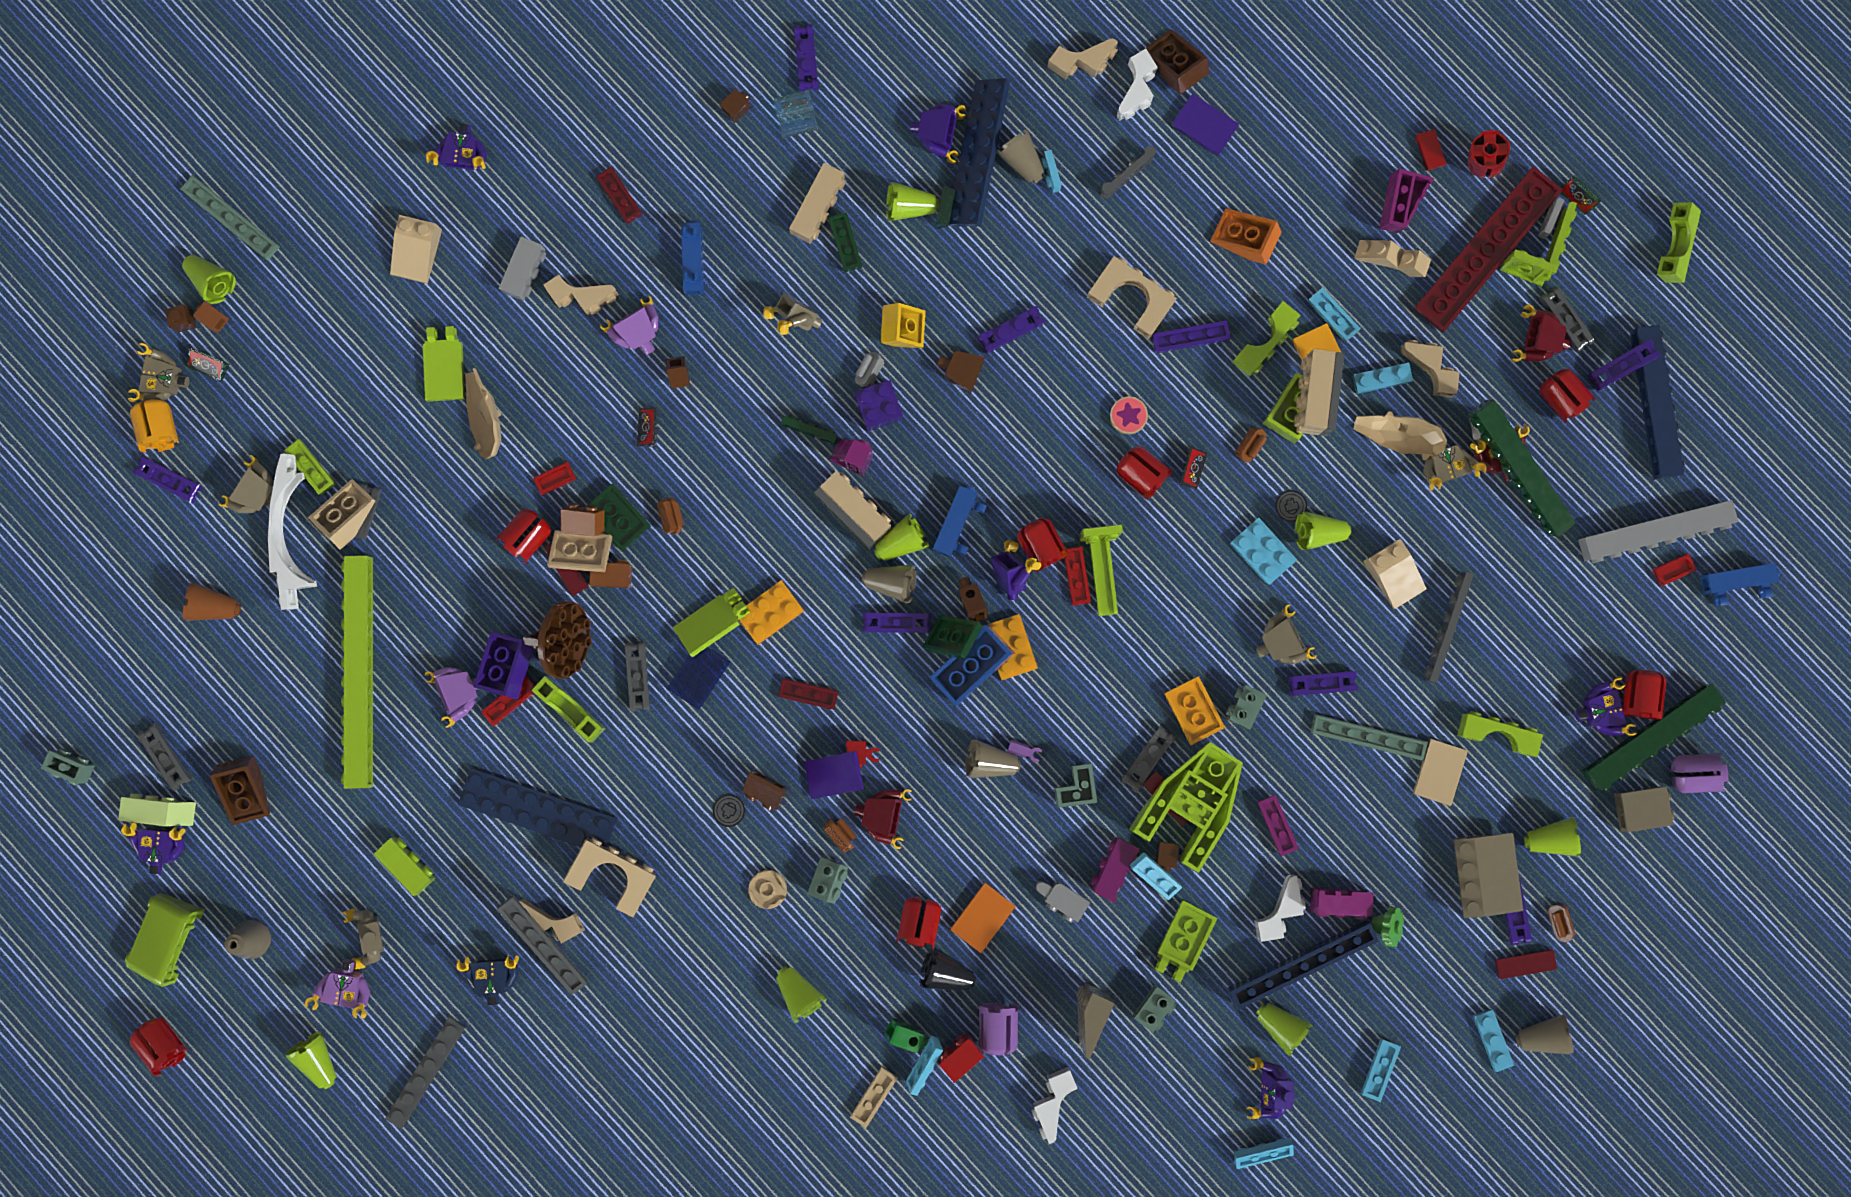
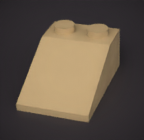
M399 215L394 232L390 274L428 284L442 229L436 223Z
M351 479L308 518L341 550L356 536L375 500Z
M1401 539L1392 542L1363 561L1393 609L1426 590L1415 562Z

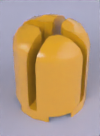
M150 399L144 402L141 401L131 408L130 417L140 452L147 453L146 449H158V452L172 449L174 448V443H179L171 407L167 402Z

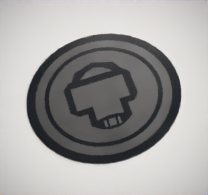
M1284 491L1276 500V512L1281 519L1287 522H1296L1299 514L1307 512V501L1298 491Z
M723 795L713 805V816L722 826H736L745 816V805L736 795Z

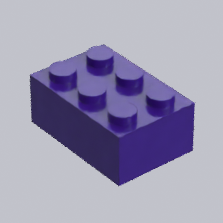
M491 631L473 687L518 700L534 648L530 645H524V640Z

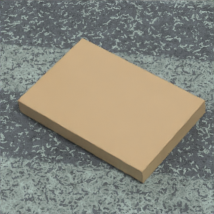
M555 530L547 565L549 568L605 572L612 536L609 534L590 536Z
M1429 739L1413 794L1451 806L1468 751Z

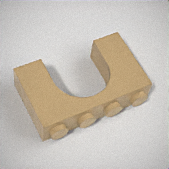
M1114 256L1089 291L1087 298L1103 307L1118 287L1123 285L1138 287L1146 296L1147 308L1136 323L1134 330L1150 339L1177 298L1174 297V293L1170 290H1164L1159 287L1158 282L1154 279H1147L1143 276L1142 271L1139 269H1133L1128 266V263L1123 258H1116Z
M594 837L591 839L586 838L563 882L581 891L594 868L604 863L616 864L625 871L628 879L627 885L616 904V909L634 917L656 877V873L653 872L654 868L647 864L643 866L637 864L635 858L626 855V857L620 855V851L614 847L609 846L606 848L602 846V842Z

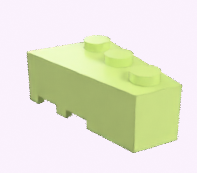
M130 794V797H121L118 821L159 826H193L196 802L174 801V798L170 797L158 799V796L146 795V798H142L143 794Z

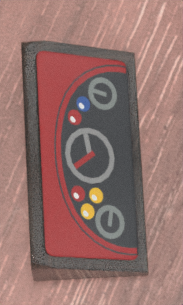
M657 408L639 409L637 447L657 446Z
M1190 446L1179 485L1197 490L1207 456L1206 452Z

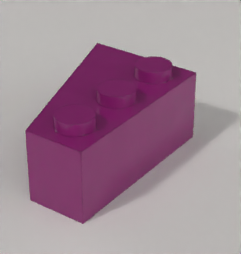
M1398 169L1390 174L1379 229L1398 233L1407 228L1417 210V206L1421 199L1424 198L1425 192L1434 178L1403 169Z
M855 439L839 440L829 461L863 477L873 458L870 443L859 439V441Z
M1117 837L1115 841H1110L1107 847L1109 853L1106 858L1103 857L1098 866L1101 869L1098 875H1093L1089 884L1092 886L1091 890L1094 893L1114 903L1117 900L1115 896L1119 888L1123 887L1125 882L1123 880L1131 869L1130 864L1135 860L1139 851L1138 848Z

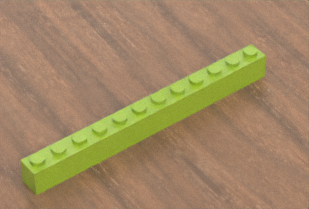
M344 556V561L341 564L342 572L344 573V580L341 583V588L344 592V599L341 602V607L344 611V619L341 621V627L344 630V638L341 640V646L344 649V657L341 660V666L344 668V676L341 679V685L344 688V695L341 698V704L344 707V715L341 717V724L344 726V734L341 736V744L344 746V753L341 756L344 773L341 775V783L344 785V789L373 788V558L369 556Z

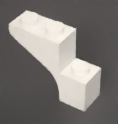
M1147 49L1142 50L1129 59L1128 66L1133 74V84L1119 106L1117 112L1119 121L1124 118L1127 120L1134 116L1137 110H1144L1151 105L1154 95L1145 81L1148 82L1155 77L1158 67Z
M1292 874L1285 877L1273 912L1263 919L1254 920L1259 941L1284 938L1286 926L1284 921H1281V918L1304 915L1303 910L1306 909L1304 898H1301L1300 895L1302 883L1296 875Z
M1069 1067L1047 1076L1049 1080L1046 1082L1050 1094H1054L1034 1102L1035 1109L1031 1110L1035 1121L1039 1120L1042 1125L1039 1131L1043 1140L1047 1139L1049 1144L1056 1141L1061 1101L1067 1094L1077 1089Z

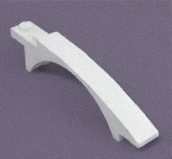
M280 454L269 512L270 573H277L276 582L279 588L281 610L299 609L297 590L317 587V582L305 575L293 562L284 541L283 518L287 502L298 484L305 479L304 473H297L295 455Z

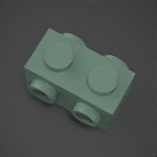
M1243 685L1242 688L1238 687L1234 695L1236 700L1233 705H1229L1226 711L1228 715L1226 720L1246 730H1250L1267 695L1248 685Z
M60 748V750L48 751L41 769L49 772V775L53 777L64 778L67 783L78 786V784L88 782L95 765L88 763L89 759L85 757H74L71 755V751Z
M821 857L807 894L828 903H836L841 894V886L847 878L848 866Z
M1154 984L1132 1017L1153 1033L1162 1027L1166 1014L1170 1015L1176 1007L1174 1004L1176 1000Z

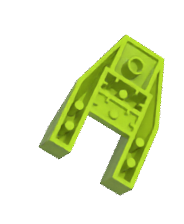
M1209 742L1160 784L1138 813L1129 830L1150 842L1167 812L1171 809L1197 826L1177 861L1199 873L1229 824L1243 763Z

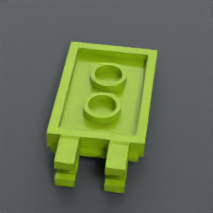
M454 326L445 327L447 340H438V330L434 327L426 328L428 341H424L425 344H423L425 401L465 400L463 343L457 339V329Z
M734 588L727 591L725 595L717 596L673 627L691 657H694L739 626L738 620L750 613L744 602H739L742 598Z
M1181 900L1156 952L1158 953L1157 957H1159V960L1154 970L1164 973L1168 963H1171L1177 967L1171 979L1181 983L1185 973L1189 972V970L1193 971L1218 918Z

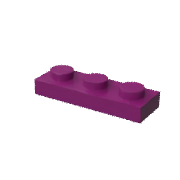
M1276 795L1258 801V807L1279 855L1284 856L1298 850L1299 847Z

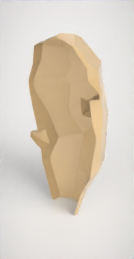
M473 368L474 372L465 374L469 424L476 441L474 449L479 451L481 457L488 459L497 454L501 443V429L498 418L501 416V412L496 409L493 396L483 386L477 370Z
M1389 411L1386 415L1357 416L1353 428L1380 446L1402 454H1422L1423 460L1442 453L1447 443V439L1440 426L1431 424L1422 418L1394 416L1392 411Z

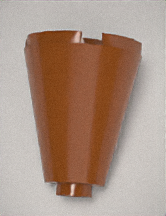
M190 583L185 595V599H187L186 606L183 605V620L235 619L236 615H240L241 604H238L237 599L197 583Z

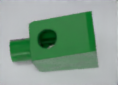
M891 1017L884 1034L889 1044L914 1053H918L920 1048L924 1049L929 1041V1038L924 1037L925 1034L921 1029Z

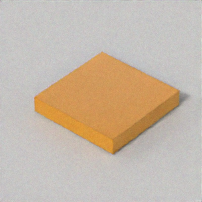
M1327 323L1292 340L1301 360L1313 349L1341 352Z

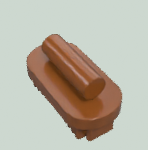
M1250 428L1241 444L1236 448L1235 455L1243 462H1251L1267 440L1265 431L1260 428Z
M672 497L658 501L657 507L662 520L663 532L666 534H678L681 531V527L684 526L679 503H676Z
M830 818L823 829L843 853L855 848L851 841L857 836L842 818L836 823Z
M1555 904L1548 910L1555 937L1561 942H1569L1574 938L1576 932L1569 916L1568 906H1565V904Z

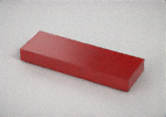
M1082 546L1067 548L1068 556L1064 558L1071 604L1075 606L1091 603Z
M525 675L518 700L500 695L484 708L481 713L493 727L496 726L534 694L531 690L536 685L528 675Z

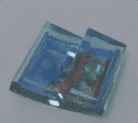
M809 90L773 99L782 138L818 130Z

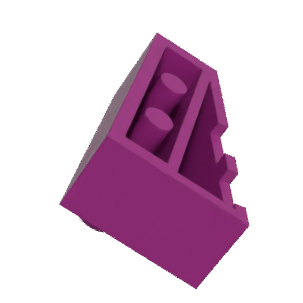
M1311 887L1310 911L1314 912L1315 916L1320 917L1335 915L1337 918L1354 916L1355 919H1366V916L1373 915V892Z

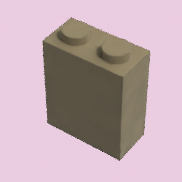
M1656 786L1614 793L1620 831L1633 832L1674 825V812L1669 802L1671 795L1667 787Z

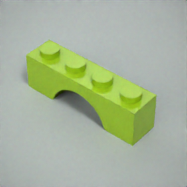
M1693 202L1673 203L1669 220L1672 227L1671 247L1668 253L1661 257L1657 275L1665 283L1685 282L1701 210Z
M1283 301L1268 318L1272 331L1269 342L1261 346L1247 344L1232 363L1249 377L1253 372L1257 375L1264 366L1261 364L1265 358L1269 360L1276 352L1273 348L1277 344L1281 346L1287 338L1285 335L1289 329L1293 331L1300 323L1297 319L1301 315Z
M544 676L531 690L547 705L560 713L587 742L593 743L606 729L550 677Z
M1470 711L1469 714H1462L1458 737L1482 741L1486 735L1497 731L1509 739L1512 752L1529 757H1538L1543 734L1537 733V729L1530 727L1521 729L1518 728L1519 724L1507 722V724L1500 723V719L1490 716L1488 719L1482 718V714Z

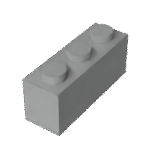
M520 237L499 286L502 293L522 301L525 300V297L529 296L531 283L537 278L539 273V264L544 261L546 256L545 248L541 244Z

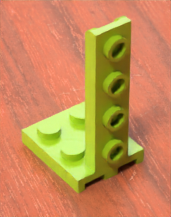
M1570 202L1567 208L1561 211L1546 259L1534 257L1523 250L1515 249L1501 264L1500 271L1542 287L1544 282L1551 278L1552 274L1557 273L1560 265L1559 256L1566 247V244H1564L1565 238L1571 232L1570 223L1573 222L1577 211H1575L1577 203Z
M1122 525L1083 529L1079 534L1080 542L1090 543L1098 616L1118 614L1109 541L1116 540L1123 533Z

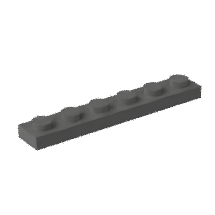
M1461 573L1455 580L1456 589L1449 598L1450 607L1443 616V628L1438 631L1436 637L1438 642L1430 655L1432 658L1431 663L1427 665L1424 672L1426 682H1438L1474 576L1472 573Z
M514 895L497 907L499 913L571 995L587 984L588 980Z
M451 1016L447 1019L385 1120L400 1129L405 1126L467 1026Z

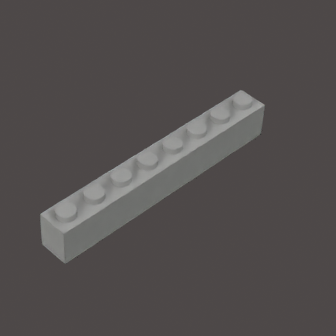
M1730 500L1585 537L1578 541L1584 562L1591 560L1593 564L1604 561L1603 557L1610 555V559L1622 556L1621 552L1624 551L1632 554L1641 551L1640 547L1646 546L1647 549L1659 547V542L1664 541L1665 545L1677 542L1676 538L1683 537L1684 540L1696 537L1695 533L1698 532L1706 535L1714 533V528L1719 527L1720 531L1732 528L1731 524L1739 521L1733 501Z

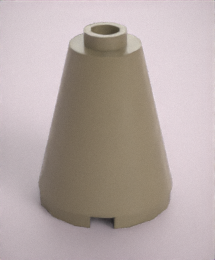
M1025 129L1023 130L1025 133L1023 136L1019 133L1002 146L1003 151L1000 152L998 149L996 153L1028 183L1033 181L1036 184L1044 178L1042 176L1044 169L1030 134Z
M913 565L868 568L866 572H863L862 583H864L866 588L901 602L910 603L913 598L910 597V592L915 591L917 573L913 570L915 568Z
M972 740L968 747L970 755L969 758L966 757L965 772L968 778L1009 776L1019 772L1021 762L1016 755L979 740Z
M247 920L240 923L228 936L224 944L225 949L228 953L238 957L256 959L262 956L270 947L271 934L269 928L260 921Z
M1558 1015L1519 1030V1035H1515L1517 1047H1521L1522 1051L1573 1054L1572 1038L1569 1034L1566 1016Z

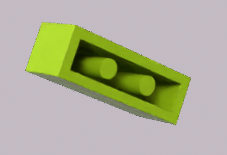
M392 837L374 855L413 896L419 895L436 879L432 875L434 872L430 867L424 866L419 861L420 857L415 852H410L406 848L407 844L403 839Z

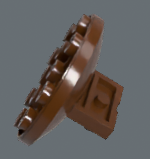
M561 601L548 611L539 631L523 637L524 645H530L532 648L538 649L540 664L549 676L558 679L568 678L575 672L580 671L588 648L592 644L590 637L591 621L587 618L584 609L579 604L571 601Z

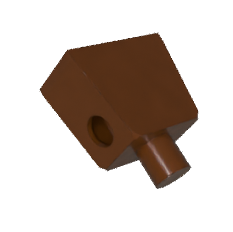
M955 351L952 359L941 355L937 366L947 370L945 374L947 381L971 394L985 357Z
M968 576L959 579L958 582L961 587L958 590L968 620L979 622L987 619V607L977 583L972 584Z

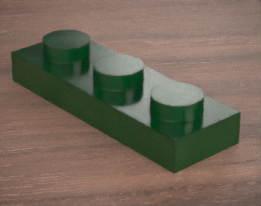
M847 212L828 217L844 273L862 268Z
M789 415V417L783 416L782 426L836 445L838 436L835 435V431L828 428L824 430L819 429L817 424L809 421L807 423L800 422V418Z

